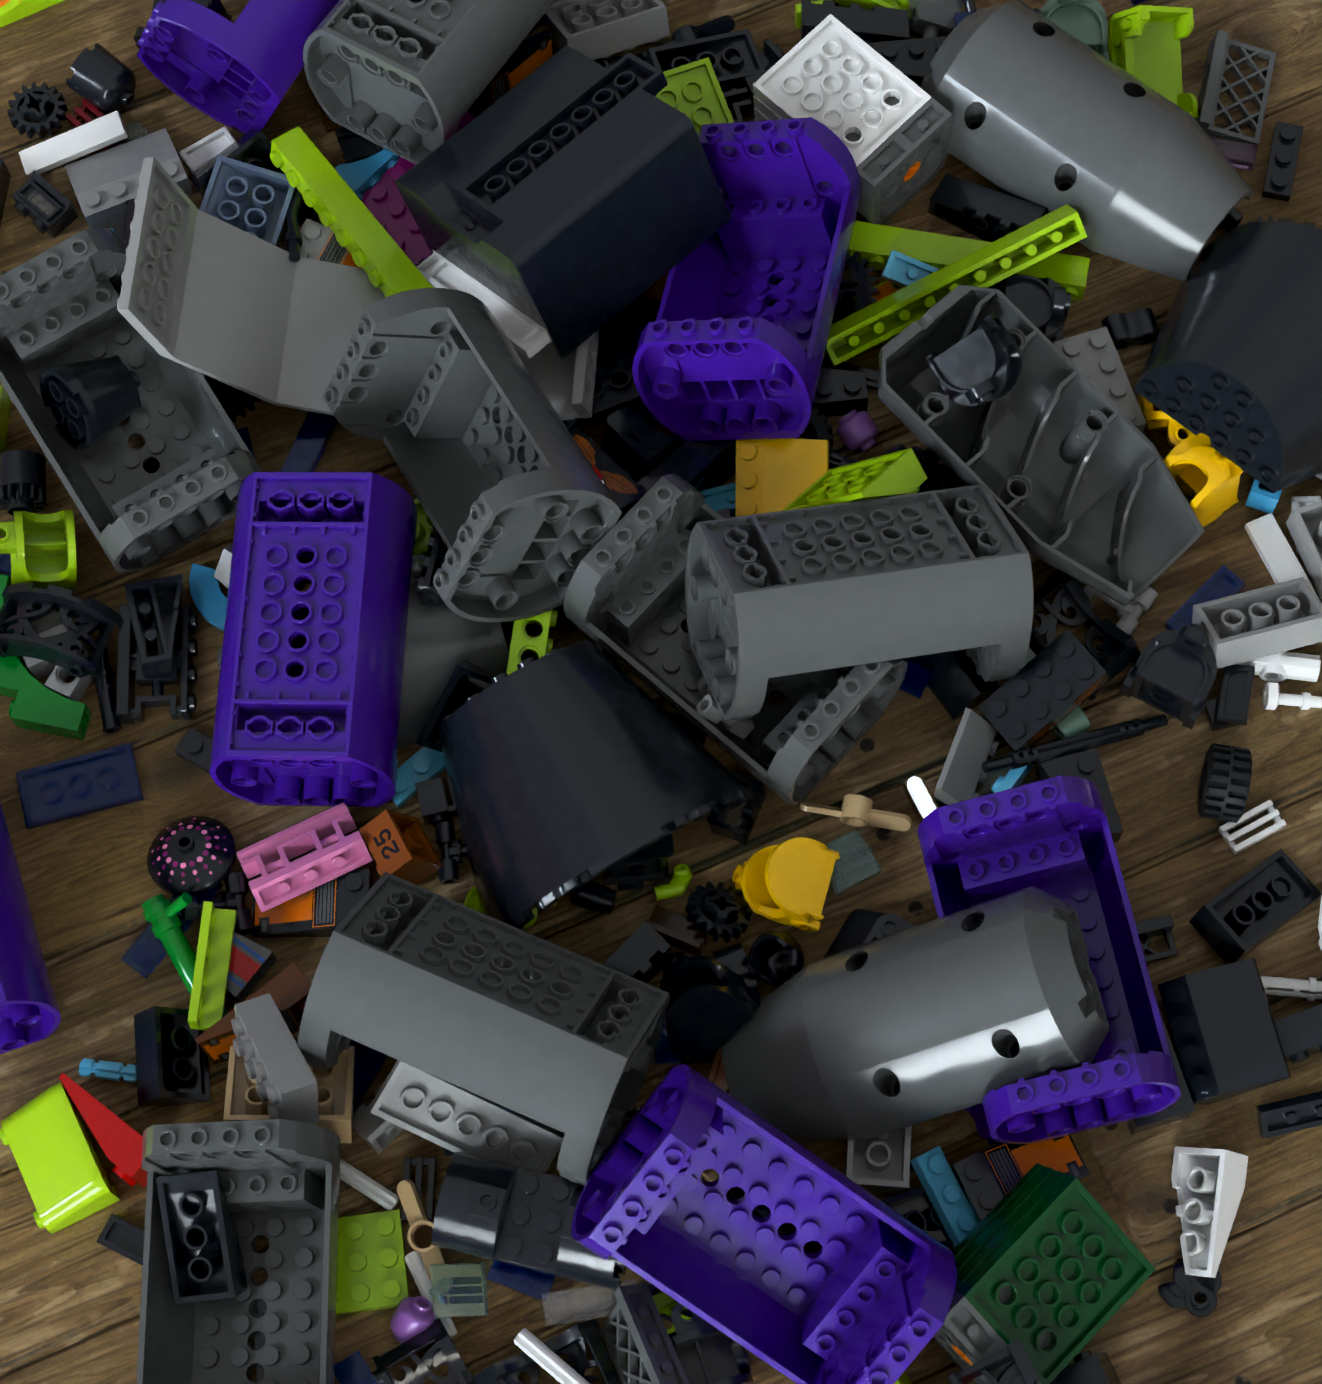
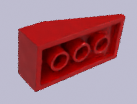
M62 1073L59 1079L105 1155L115 1164L112 1171L131 1187L138 1183L145 1188L147 1186L148 1172L141 1167L143 1137L67 1075Z

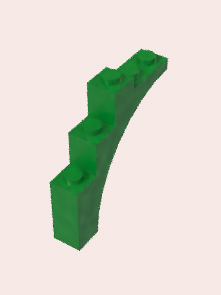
M0 574V610L6 600L2 596L5 587L11 585L10 577ZM19 656L0 657V695L16 698L11 701L9 707V715L14 724L19 728L84 741L92 716L87 705L64 698L43 686L29 674Z

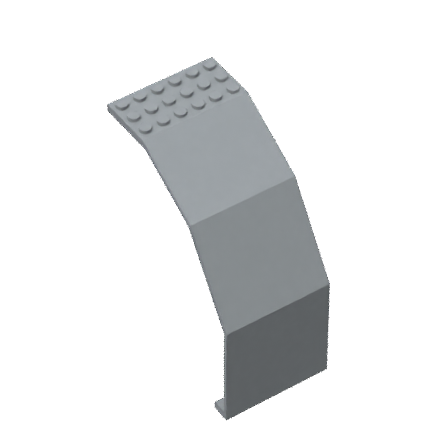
M155 157L143 158L142 169L139 172L138 193L134 200L135 210L130 224L131 233L129 245L126 248V263L121 276L122 286L120 297L117 300V310L156 352L165 358L273 405L333 415L323 398L325 390L335 373L336 367L339 365L346 346L350 342L365 308L384 299V293L379 287L372 285L368 274L363 268L300 257L298 262L290 261L289 252L199 210ZM600 329L564 359L559 357L552 341L530 359L516 350L561 420L592 417Z

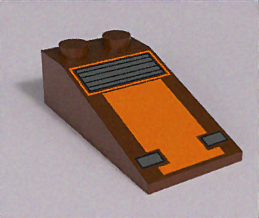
M293 962L244 1001L270 993L291 1034L299 1031L311 983ZM234 1009L195 1039L214 1064L229 1059L230 1046H233V1039L237 1038L231 1024V1019L235 1018Z

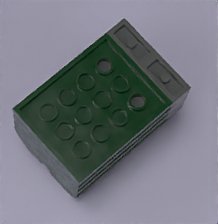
M1035 1163L952 1250L957 1267L956 1287L944 1324L933 1338L961 1369L1006 1349L1007 1344L1019 1339L1039 1377L1037 1383L1050 1384L1156 1269L1076 1177ZM1009 1361L988 1372L997 1380L1001 1372L1011 1362ZM983 1374L972 1379L977 1384H990Z

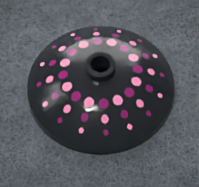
M190 816L179 819L165 827L153 840L147 856L149 873L154 882L168 893L179 896L183 893L190 895L203 893L219 884L230 872L236 857L235 841L229 829L214 818Z

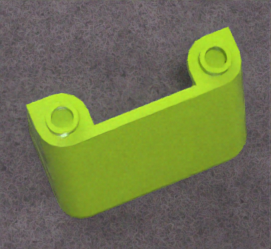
M1139 5L1113 14L1108 22L1109 60L1191 114L1194 118H1198V102L1195 95L1183 93L1180 40L1188 37L1194 28L1193 8Z
M62 1082L49 1087L1 1121L2 1128H0V1138L5 1146H10L37 1209L33 1212L34 1219L40 1229L45 1227L51 1234L121 1200L115 1186L110 1185L107 1172L101 1166L80 1118L81 1113Z

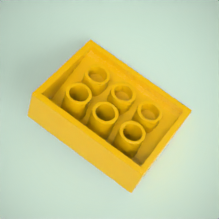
M793 438L736 440L735 517L777 512L787 507L829 470V441Z

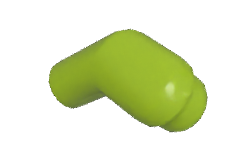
M678 864L674 868L675 873L670 883L654 886L657 901L678 897L686 892L692 881V872L688 865Z

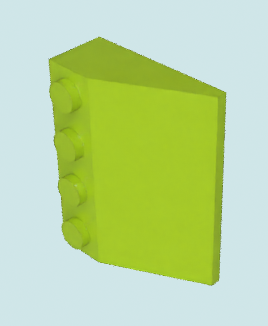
M912 448L829 469L782 511L913 494L919 492V486L928 478Z

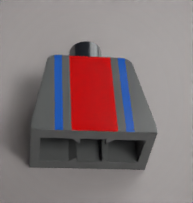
M234 932L227 991L238 1003L243 1002L276 962L277 958L270 949Z

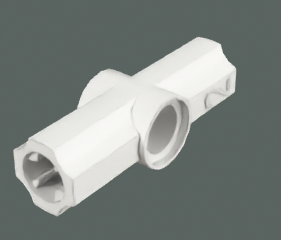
M1284 651L1238 663V665L1254 666V675H1259V678L1268 682H1281L1285 679L1317 682L1321 660L1318 655Z

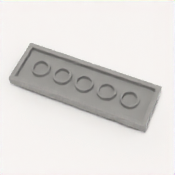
M399 1060L395 1063L369 1107L370 1113L454 1153H465L543 1173L546 1172L564 1138L563 1133Z

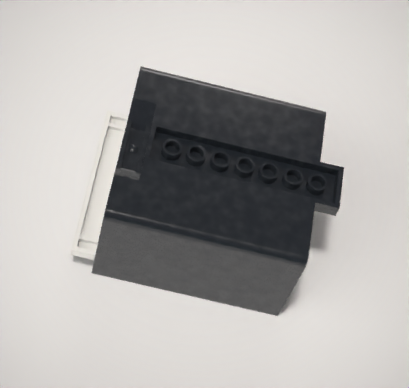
M567 45L395 181L401 196L432 252V255L420 263L417 269L433 288L459 290L481 300L489 308L513 347L529 359L551 341L559 357L564 359L732 218L693 123L684 113L655 97L658 92L668 85L663 71L630 52L607 69Z

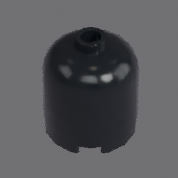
M96 43L92 51L87 48L84 49L70 67L74 73L71 79L67 78V86L97 108L105 112H114L123 107H128L133 102L136 87V78L133 71L102 45Z

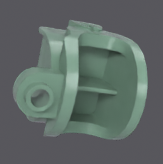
M1048 0L1040 10L1041 15L1109 60L1106 12L1097 0Z

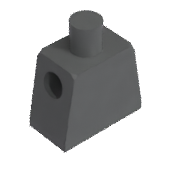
M909 0V29L912 32L921 34L922 38L949 36L956 24L963 1Z

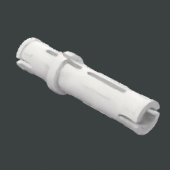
M1260 976L1266 995L1307 998L1308 1002H1314L1315 999L1322 1000V981H1316L1315 977L1303 980Z

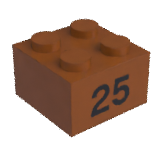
M385 809L359 830L364 838L363 841L368 852L373 855L377 863L376 870L380 876L387 872L415 885H419L443 867L416 817Z

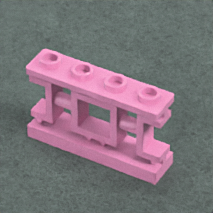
M345 803L336 805L236 853L247 879L259 874L262 875L248 882L261 912H265L373 861L359 831L344 836L357 829ZM317 848V850H315V851H313V852H311V853H309V854H307V855H305V856H303V857H300V858H298V859H296V860H294V861H292V862L289 861V860H291V859H293V858H295V857H297V856H300V855H302V854H304V853H306V852H308V851H310V850H312V849Z

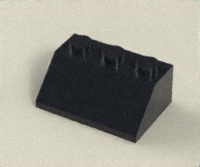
M251 129L218 154L285 174L280 167L277 168L270 159L271 143L262 130ZM218 155L189 176V179L202 197H204Z
M153 1006L134 1015L138 1105L168 1107L211 1101L208 1055L195 1041L206 1030L190 1028L187 1021L189 1009Z

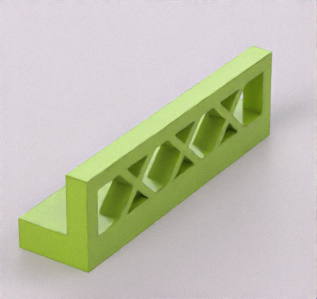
M209 901L203 902L187 1020L190 1028L196 1030H207L224 1016L237 917L236 910L217 909L214 907L213 902Z

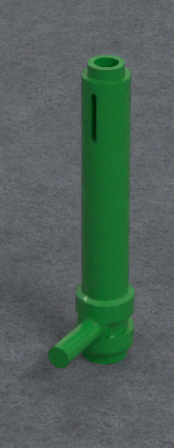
M183 893L171 903L169 899H165L163 894H159L141 905L144 910L142 914L146 922L152 924V933L156 939H160L191 996L196 954L181 928L183 924L177 914L192 902V897L188 893ZM226 1008L224 1009V1016L228 1014Z

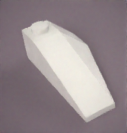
M1175 1146L1171 1181L1172 1188L1177 1190L1179 1205L1175 1206L1176 1215L1181 1217L1183 1233L1180 1236L1186 1275L1216 1277L1245 1188L1248 1156L1226 1149Z

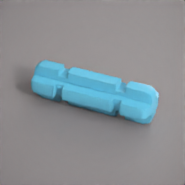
M84 1058L79 1065V1075L83 1077L95 1075V1078L114 1081L123 1079L124 1082H137L136 1065L127 1064L126 1067L123 1063L99 1060L96 1063L95 1059Z

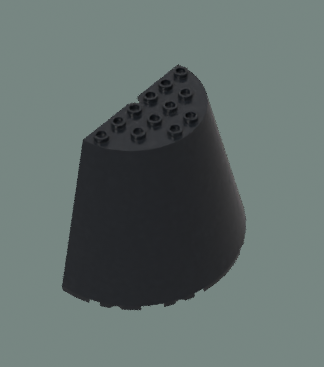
M1281 218L1273 222L1256 223V221L1237 226L1235 229L1217 237L1202 250L1191 270L1190 276L1185 282L1182 281L1134 388L1137 393L1196 436L1199 433L1206 434L1210 438L1212 448L1274 493L1322 473V230L1315 228V223L1305 221L1302 224H1298L1292 219Z
M585 639L561 649L556 648L537 660H534L533 657L525 659L517 665L518 670L509 675L506 672L497 675L490 681L492 683L490 687L465 700V704L454 713L440 720L441 726L438 729V736L482 913L521 930L535 918L532 912L533 909L537 908L538 912L542 913L558 902V898L562 895L570 894L584 883L670 833L685 827L686 823L690 821L696 822L712 814V810L715 813L722 810L728 813L753 798L751 791L600 649L592 642L585 641Z

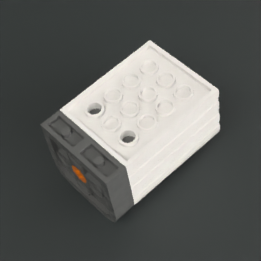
M831 14L753 84L754 121L812 117L829 128L842 140L853 156L861 180V196L857 212L872 224L883 225L936 176L948 157L952 113Z

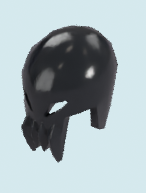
M772 930L766 931L758 936L751 946L746 968L751 976L771 986L779 987L802 970L805 963L804 953L800 944L789 934Z

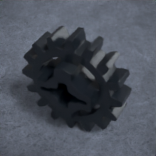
M32 82L30 89L23 85V92L21 94L18 92L13 93L16 100L8 101L11 109L7 110L13 128H17L20 135L26 132L30 139H32L34 134H38L39 138L42 139L45 132L53 135L52 129L54 127L61 129L62 126L59 121L67 119L65 112L68 111L62 93H58L55 86L49 89L45 82H43L41 87H37L36 83Z
M707 882L705 888L698 885L695 892H691L685 907V912L689 913L686 920L687 922H695L693 930L698 931L701 929L704 939L711 935L716 943L720 937L726 943H729L732 937L739 939L741 933L746 931L752 913L747 911L749 908L748 903L741 902L743 894L735 895L733 893V886L724 889L722 882H719L717 887H714L711 882Z

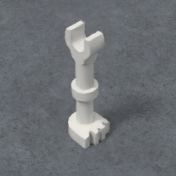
M1267 682L1263 689V708L1265 710H1275L1278 705L1299 706L1301 710H1309L1310 707L1322 708V697L1311 696L1309 692H1301L1300 695L1279 693V683Z

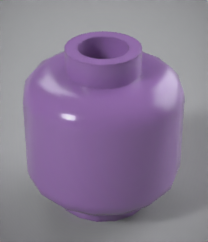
M854 409L838 421L840 426L837 428V434L848 450L856 451L860 448L862 452H865L876 444L874 438L877 436L879 429L866 411L858 412Z
M411 1296L402 1299L390 1320V1327L396 1340L403 1344L430 1328L429 1326L436 1320L434 1308L429 1300L421 1296Z

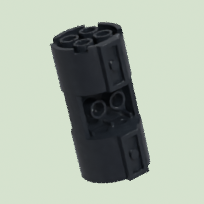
M455 1152L447 1168L438 1198L432 1230L433 1246L615 1291L622 1283V1281H619L620 1275L618 1274L625 1275L627 1266L611 1255L608 1256V1259H602L572 1238V1219L578 1199L584 1188L583 1185L574 1183L567 1178Z

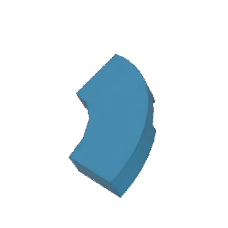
M193 563L190 570L189 587L194 604L207 622L224 631L227 598L221 592L220 581L213 577L216 569Z

